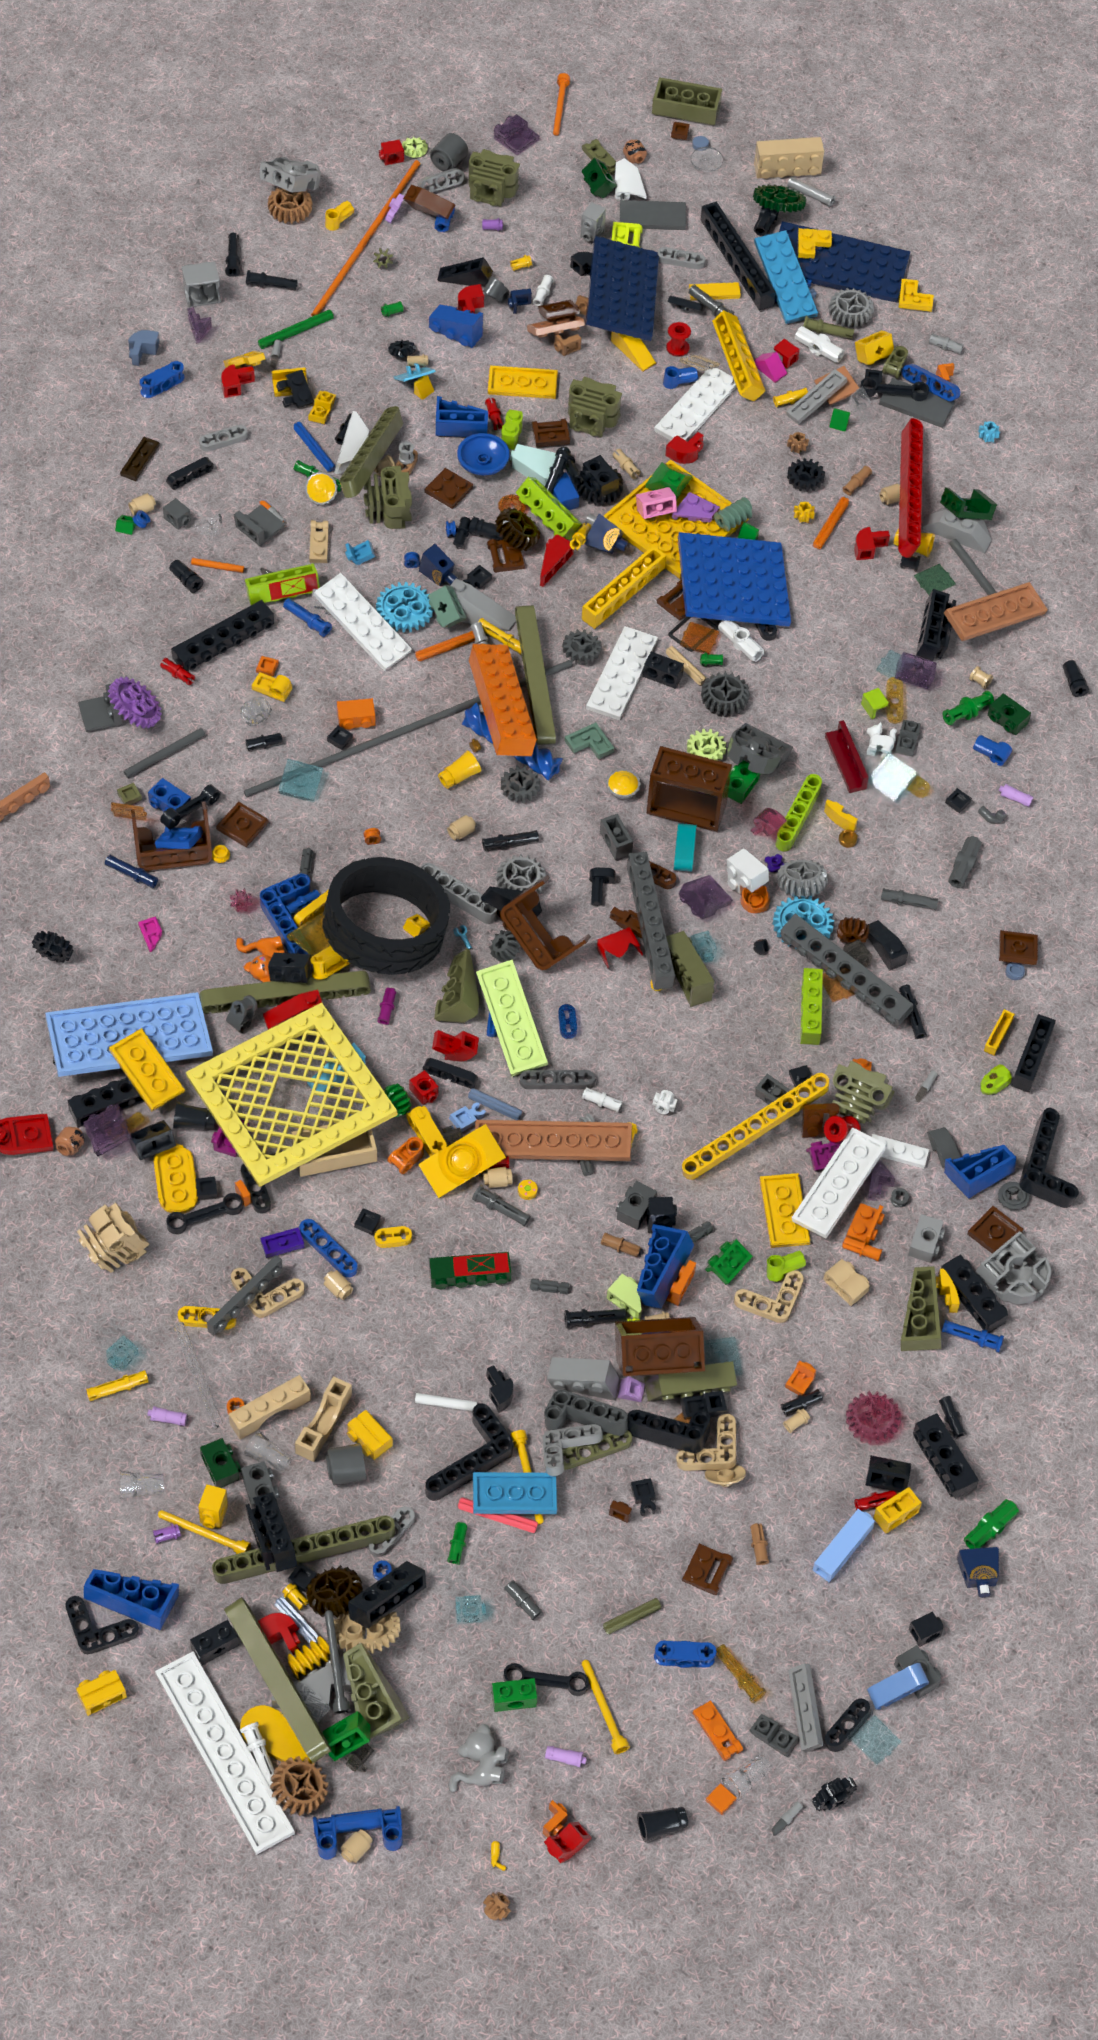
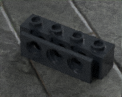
M933 589L926 600L916 656L933 661L937 653L938 658L941 659L947 650L952 625L944 612L946 609L956 606V600L948 603L950 594Z
M936 1413L917 1422L913 1431L914 1438L950 1497L956 1499L977 1489L979 1479L939 1415Z
M271 1492L254 1497L255 1508L251 1509L250 1504L245 1506L249 1524L266 1571L271 1570L269 1564L274 1563L277 1572L297 1567L294 1547L274 1493Z

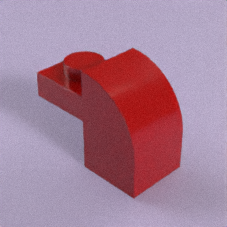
M481 284L467 286L459 292L457 303L459 311L470 310L471 313L475 314L476 308L484 307V294Z
M232 364L223 370L221 383L224 398L241 395V384L255 382L253 366L236 369L235 364Z
M697 432L688 442L676 435L666 445L665 456L681 464L695 462L698 459V452L704 446V435Z
M870 527L860 530L856 536L854 547L856 560L874 559L876 547L888 546L890 539L889 530L871 532Z
M437 1030L434 1033L432 1049L445 1054V1060L467 1061L477 1054L479 1037L465 1031H461L454 1037Z
M272 1613L258 1620L271 1644L284 1639L293 1655H295L296 1649L301 1651L298 1646L301 1641L295 1632L299 1630V1627L291 1617L283 1613Z
M578 1821L569 1823L558 1835L549 1836L544 1843L547 1846L548 1852L560 1863H563L580 1851L592 1837Z

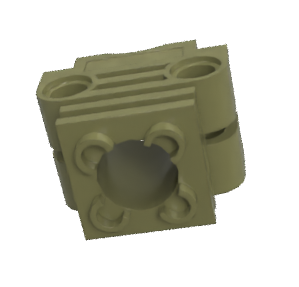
M485 149L481 153L473 151L469 159L470 199L501 207L504 198H512L517 193L520 163L514 162L513 156L499 155Z
M583 377L582 381L573 379L569 388L568 400L569 428L577 432L588 433L591 436L602 437L605 427L612 428L616 426L621 416L620 406L622 393L616 391V385L599 383L588 377Z
M401 466L383 468L381 470L380 486H378L377 474H374V486H371L370 477L365 483L364 490H367V493H364V504L368 506V509H365V515L369 517L370 524L373 523V512H376L377 523H380V512H383L384 525L389 529L405 528V521H412V514L410 512L412 497L411 491L408 488L409 472H402Z
M850 1061L848 1067L838 1064L832 1079L836 1090L839 1092L835 1095L838 1101L833 1100L832 1103L839 1105V1114L843 1116L850 1114L862 1124H865V1122L871 1123L870 1115L874 1116L875 1114L873 1108L878 1110L887 1108L895 1093L892 1090L893 1087L888 1085L889 1080L886 1075L866 1070L860 1064ZM841 1080H848L845 1086L839 1085ZM877 1095H884L881 1101H875Z

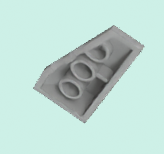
M457 578L451 584L467 619L461 622L472 625L481 618H484V620L504 631H510L515 624V615L472 585Z

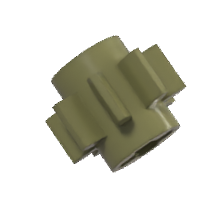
M380 247V253H374L377 259L373 262L379 263L378 268L384 265L387 269V263H393L390 257L394 254L388 253L389 248L383 251ZM381 254L388 257L386 262L379 259Z

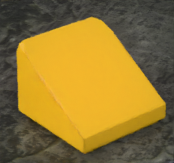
M424 375L414 382V394L423 400L434 392L428 375Z
M416 914L406 919L403 929L415 937L423 934L430 927V923L419 914Z

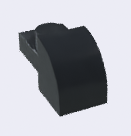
M578 252L573 254L570 267L580 276L586 273L590 276L592 253Z
M493 1365L487 1368L486 1377L492 1385L489 1388V1397L500 1413L512 1402L513 1381L511 1378L505 1380L503 1373L500 1370L497 1371Z
M723 1391L703 1393L701 1396L685 1397L680 1400L684 1420L691 1419L693 1414L698 1411L707 1412L710 1418L727 1411Z

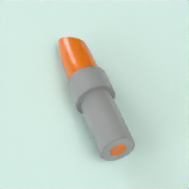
M266 501L259 502L260 505H263L282 522H285V519L274 507H271Z

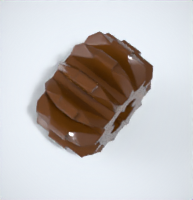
M853 916L840 920L837 937L841 942H846L847 945L852 944L853 946L855 944L862 945V943L866 942L869 934V925L866 924L865 920L856 919Z

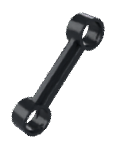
M870 377L864 378L860 385V393L865 397H873L876 393L911 395L915 401H924L927 399L929 391L928 385L924 382H915L912 386L881 384ZM864 386H872L873 389H867ZM915 390H922L924 393H918Z
M210 784L202 790L199 796L177 809L168 808L162 814L160 822L168 829H173L179 824L181 818L202 807V802H206L208 806L213 805L220 798L221 792Z
M229 1193L223 1198V1202L185 1215L180 1212H173L166 1219L167 1229L172 1234H181L186 1230L187 1226L224 1213L237 1215L243 1209L242 1197L237 1193ZM230 1200L240 1202V1205L236 1208L226 1206ZM173 1219L183 1221V1225L177 1228L170 1226L169 1223Z
M511 1663L504 1669V1682L511 1681L507 1678V1673L510 1670H518L522 1674L520 1680L535 1678V1685L568 1689L574 1696H581L588 1689V1677L582 1672H573L569 1676L525 1671L517 1663ZM574 1678H580L585 1682V1687L580 1690L573 1689L570 1686V1681Z

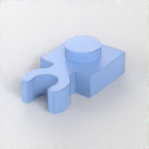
M474 1103L470 1110L464 1106L450 1114L449 1119L460 1132H463L474 1126L477 1119L483 1118L486 1111H476L480 1104Z

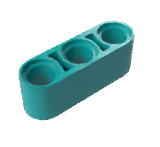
M678 823L673 870L692 872L697 825Z

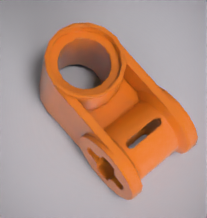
M418 1137L409 1138L390 1154L387 1161L390 1164L393 1163L401 1174H405L423 1157V1141Z

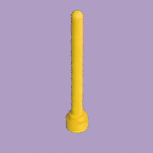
M514 1431L510 1434V1437L513 1440L514 1446L518 1449L523 1473H532L525 1447L528 1440L526 1431ZM534 1514L535 1521L538 1524H542L544 1521L543 1515Z
M161 1510L158 1512L159 1518L175 1525L178 1524L179 1527L233 1549V1552L236 1554L250 1551L251 1543L248 1541H234Z
M583 1660L581 1663L583 1670L588 1677L591 1689L613 1738L611 1740L614 1754L623 1753L630 1749V1745L627 1739L619 1733L590 1662Z

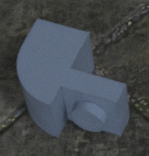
M141 330L130 336L128 340L129 358L132 359V365L139 366L143 353L157 354L160 343L159 332Z

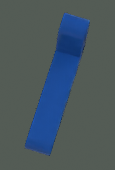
M297 874L260 892L261 909L277 935H280L281 941L288 953L311 954L309 945L285 908V905L292 903L297 897L310 893V877L306 874Z

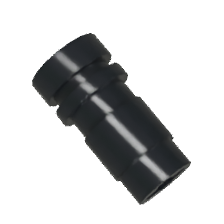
M473 516L468 531L470 534L475 535L476 533L477 536L483 535L490 539L504 540L502 537H499L500 533L496 531L495 524L485 522L484 519L479 520L478 517Z
M175 560L171 563L169 570L191 593L201 589L204 581L197 573L193 572L180 560Z
M1069 660L1065 662L1063 670L1072 695L1074 697L1086 695L1089 687L1076 661Z

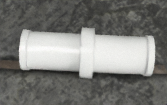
M544 275L541 284L536 289L537 294L533 300L534 305H543L554 281L552 276Z
M586 1087L582 1099L596 1103L598 1107L603 1106L617 1113L623 1102L607 1096L605 1092L599 1093Z

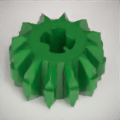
M398 1083L385 1087L383 1091L397 1110L398 1115L395 1117L407 1114L411 1110V1102L404 1087Z

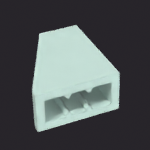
M517 444L515 451L512 450L510 455L512 468L526 477L536 478L545 486L550 474L549 468L553 465L556 458L555 453Z

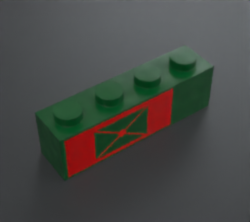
M509 1252L429 1258L431 1288L442 1290L450 1286L464 1288L467 1285L485 1286L488 1283L503 1285L511 1282Z

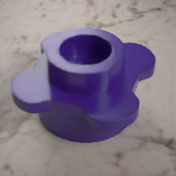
M780 854L765 857L764 861L767 863V868L770 872H778L780 866L784 865Z

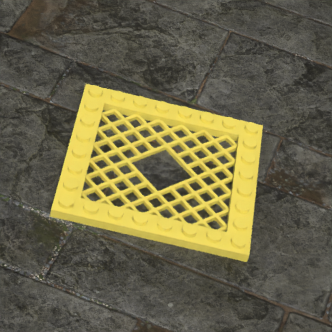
M323 1003L186 1072L190 1083L259 1187L398 1115L392 1102ZM307 1034L317 1036L315 1043L305 1041ZM303 1035L302 1040H295ZM320 1037L322 1038V1040L325 1042L326 1045L318 1044V1043H319V1040H320ZM290 1043L300 1045L298 1051L288 1050ZM286 1044L285 1049H280V1048H278V1047H280V1046ZM303 1046L313 1047L311 1054L302 1053ZM316 1048L326 1049L324 1056L314 1055ZM329 1051H331L335 1058L328 1057ZM273 1052L283 1053L281 1060L271 1059ZM269 1053L267 1058L261 1057ZM286 1054L296 1056L294 1063L284 1061ZM299 1057L309 1058L307 1065L297 1064ZM312 1060H322L320 1067L311 1066ZM252 1061L250 1067H248V1066H243V1065H245V1064H247V1063H249V1062ZM256 1061L266 1062L264 1068H254ZM326 1061L335 1063L333 1070L324 1068ZM269 1063L278 1064L277 1071L267 1070ZM339 1064L345 1072L337 1071ZM283 1065L292 1067L290 1074L280 1072ZM295 1068L305 1069L303 1076L293 1075ZM239 1069L248 1071L246 1078L237 1076ZM309 1070L318 1072L316 1079L307 1077ZM234 1071L233 1076L227 1075L228 1073ZM252 1072L262 1073L260 1080L250 1079ZM322 1072L331 1074L329 1081L320 1080ZM265 1074L275 1076L272 1083L263 1081ZM335 1075L345 1076L343 1083L333 1082ZM278 1077L314 1083L305 1112L268 1106ZM348 1077L354 1085L346 1084ZM222 1078L231 1080L229 1087L220 1085ZM235 1081L244 1082L243 1088H233ZM248 1083L257 1084L255 1092L246 1090ZM318 1084L328 1085L326 1092L316 1091ZM261 1085L271 1087L269 1094L259 1092ZM331 1086L341 1088L339 1095L329 1093ZM344 1089L354 1090L352 1097L343 1096ZM221 1090L227 1091L226 1096L223 1095ZM231 1092L240 1093L239 1099H229ZM357 1092L360 1093L363 1099L356 1098ZM244 1094L253 1096L251 1103L242 1101ZM314 1095L323 1096L321 1104L312 1102ZM257 1097L267 1098L265 1105L255 1104ZM327 1097L337 1099L335 1106L325 1104ZM341 1100L350 1101L348 1108L338 1106ZM354 1102L363 1104L361 1111L352 1109ZM230 1104L236 1105L235 1110H233ZM240 1105L250 1107L247 1114L238 1113ZM310 1106L320 1108L318 1115L308 1113ZM253 1108L263 1109L260 1117L251 1115ZM323 1109L333 1110L331 1117L321 1116ZM267 1110L276 1112L274 1119L264 1117ZM337 1111L346 1113L344 1120L335 1118ZM279 1114H289L288 1120H278ZM293 1115L302 1117L300 1124L291 1122ZM239 1117L246 1118L244 1124L241 1122ZM306 1118L316 1119L314 1126L304 1125ZM249 1119L259 1121L257 1128L247 1126ZM320 1120L329 1122L327 1129L318 1127ZM262 1122L272 1123L270 1131L260 1129ZM276 1124L285 1126L283 1133L274 1131ZM289 1127L299 1128L297 1135L287 1134ZM302 1129L312 1131L309 1138L300 1136ZM248 1131H250V1132H255V1133H254V1136H253V1139H252V1137L250 1136V1134H249ZM258 1133L268 1135L266 1142L256 1140ZM272 1136L281 1137L279 1144L269 1142ZM285 1138L294 1139L292 1147L283 1145ZM257 1145L264 1146L262 1152ZM268 1147L277 1149L275 1156L266 1154Z

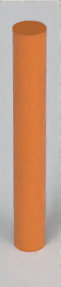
M192 558L191 565L244 573L245 566L198 558Z

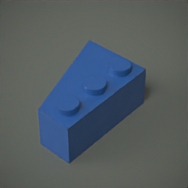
M439 304L429 316V328L434 332L445 335L448 339L460 342L463 346L473 348L483 336V313L474 314L470 310L459 311L456 307Z
M437 396L436 436L469 437L478 433H487V410L467 405V407L457 404V401L452 400V402H449Z
M1005 1145L980 1150V1153L969 1155L968 1153L964 1154L961 1158L945 1159L944 1173L969 1199L1015 1172L1016 1156Z

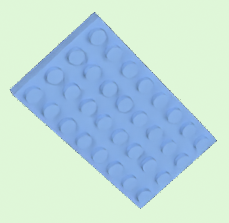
M198 992L45 1013L58 1077L120 1069L121 1067L110 1053L109 1047L141 1028L165 1062L213 1056Z

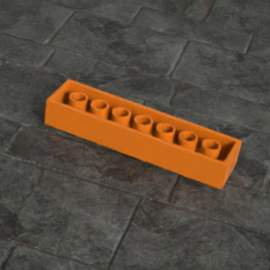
M473 644L469 663L496 755L532 756L537 739L508 645Z

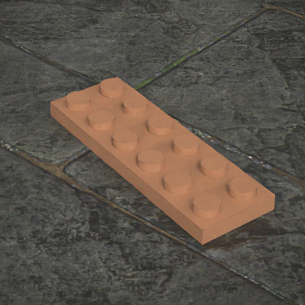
M1028 582L948 608L944 614L961 641H965L1043 615L1048 609L1031 583Z

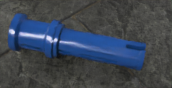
M291 598L285 600L283 607L306 622L310 629L319 632L321 637L326 636L332 628L330 622H325L318 614L310 613Z
M945 1320L942 1332L976 1342L982 1348L985 1346L995 1349L997 1353L1000 1352L1004 1335L997 1336L988 1333V1330H982L981 1332Z

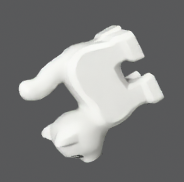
M881 722L868 728L867 734L870 737L867 755L875 756L876 751H881L883 753L881 758L889 760L896 740L895 734L897 730L893 728L889 732V736L882 735Z

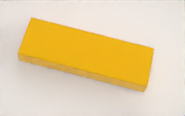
M739 282L695 284L714 300L740 299L741 297ZM690 295L691 301L697 300L696 298Z

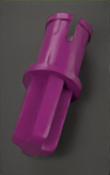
M387 987L385 989L377 1020L379 1024L388 1025L390 1023L391 1013L395 1008L393 1005L396 996L394 988Z

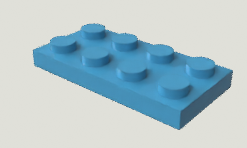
M473 1472V1514H557L556 1476H550L547 1473Z

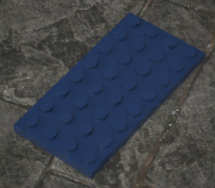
M782 221L779 232L787 231L806 282L811 280L813 284L838 290L842 289L844 291L846 288L849 290L854 288L856 291L861 289V293L866 292L867 296L897 303L901 281L904 279L911 251L832 233L831 247L815 246L814 259L798 258V229L814 228Z
M595 236L585 325L651 341L653 337L659 263L658 252Z

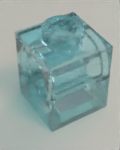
M709 930L691 935L692 945L703 962H710L716 958L717 947Z
M122 1335L106 1350V1361L113 1369L117 1368L122 1372L139 1356L138 1347ZM120 1353H124V1354H125V1355L122 1356V1357H118V1356H117V1355L120 1354Z
M481 1595L455 1597L457 1624L482 1622V1615H486L485 1602L481 1603ZM468 1607H473L476 1609V1611L467 1612L466 1609Z

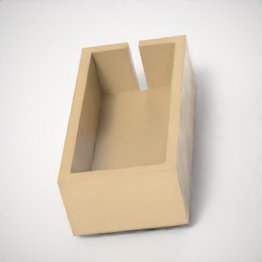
M821 137L756 141L754 167L757 179L821 174L824 157Z
M328 1125L318 1127L327 1129ZM303 1129L300 1136L309 1138L312 1131ZM372 1129L299 1166L300 1177L377 1162V1148L374 1136L372 1135ZM298 1131L291 1132V1135H297Z

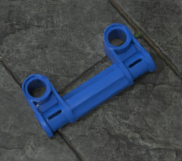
M396 1806V1809L388 1810L378 1808L332 1814L331 1817L319 1819L313 1817L318 1854L325 1860L332 1859L337 1854L336 1834L355 1832L360 1829L381 1828L384 1847L389 1851H396L402 1846L400 1806ZM390 1835H395L398 1838L390 1840L387 1837H389ZM324 1844L332 1845L330 1848H323L322 1846Z

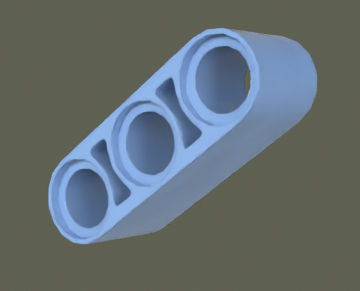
M916 1663L869 1687L867 1691L875 1709L879 1710L881 1706L887 1707L929 1684V1681L921 1664Z

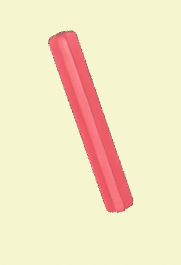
M461 1497L458 1508L473 1513V1500ZM476 1514L531 1533H535L538 1526L537 1521L516 1514Z

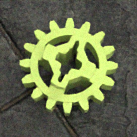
M702 729L701 733L696 730L695 735L691 734L690 739L687 740V752L717 761L718 759L722 760L723 755L726 753V742L723 741V736L718 737L719 732L712 733V729L709 732Z

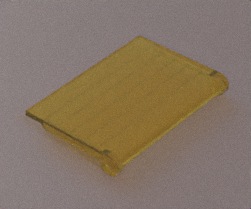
M323 912L287 935L288 940L295 941L312 956L331 946L322 928V920L325 916Z

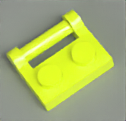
M613 222L611 240L628 244L629 232H633V244L628 245L640 248V234L643 227L640 224Z

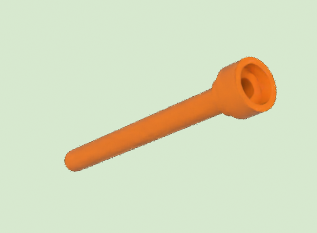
M561 73L557 77L559 93L553 129L555 136H558L560 132L565 90L570 84V76L566 73Z

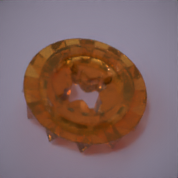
M510 494L500 499L498 509L501 513L504 509L511 508L510 505L512 503L517 511L521 510L522 513H525L526 505L519 500L520 497L518 495Z

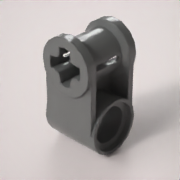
M490 277L483 292L503 303L509 296V289L501 281Z
M247 995L243 1000H236L232 1003L226 1021L238 1032L243 1033L246 1027H250L257 1009L256 999L251 995Z

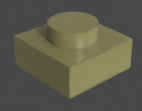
M134 782L117 789V794L123 804L132 805L142 800V796Z

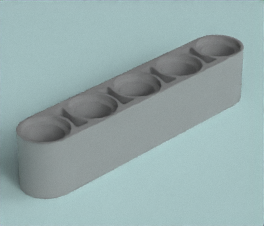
M425 863L420 867L437 879L440 884H445L441 886L444 888V893H447L451 903L483 923L492 924L497 920V909L481 900L483 894L434 864Z

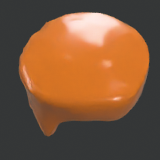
M762 885L753 892L743 888L740 897L742 907L750 913L767 911L770 906V896L767 887Z

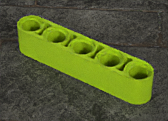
M810 774L806 777L778 830L776 838V848L778 850L786 852L792 848L820 794L822 778L819 775Z

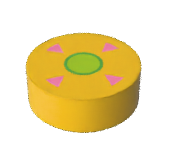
M523 1180L519 1183L518 1195L522 1199L531 1200L536 1197L538 1187L534 1181Z

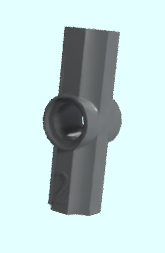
M967 837L961 852H958L954 868L948 880L951 886L963 888L969 872H972L977 859L976 856L982 844L977 837Z

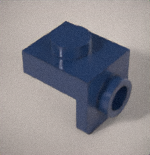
M531 289L511 291L510 298H508V307L512 308L513 314H517V306L531 304Z

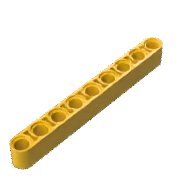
M824 1073L813 1075L686 1158L682 1163L683 1176L689 1180L698 1178L802 1110L804 1105L811 1104L825 1095L829 1090L828 1076ZM822 1081L825 1083V1086L817 1087L815 1083ZM801 1092H807L809 1096L803 1098L799 1096V1094ZM786 1102H790L793 1104V1106L791 1108H785L783 1104ZM769 1113H775L777 1117L774 1119H770L767 1117V1115ZM757 1123L761 1127L755 1130L751 1128V1125ZM737 1134H742L745 1136V1138L742 1140L735 1139V1136ZM722 1144H725L729 1147L725 1151H721L720 1149H718V1147ZM705 1155H710L712 1159L710 1161H704L702 1157ZM688 1166H694L696 1170L693 1172H688L686 1168Z

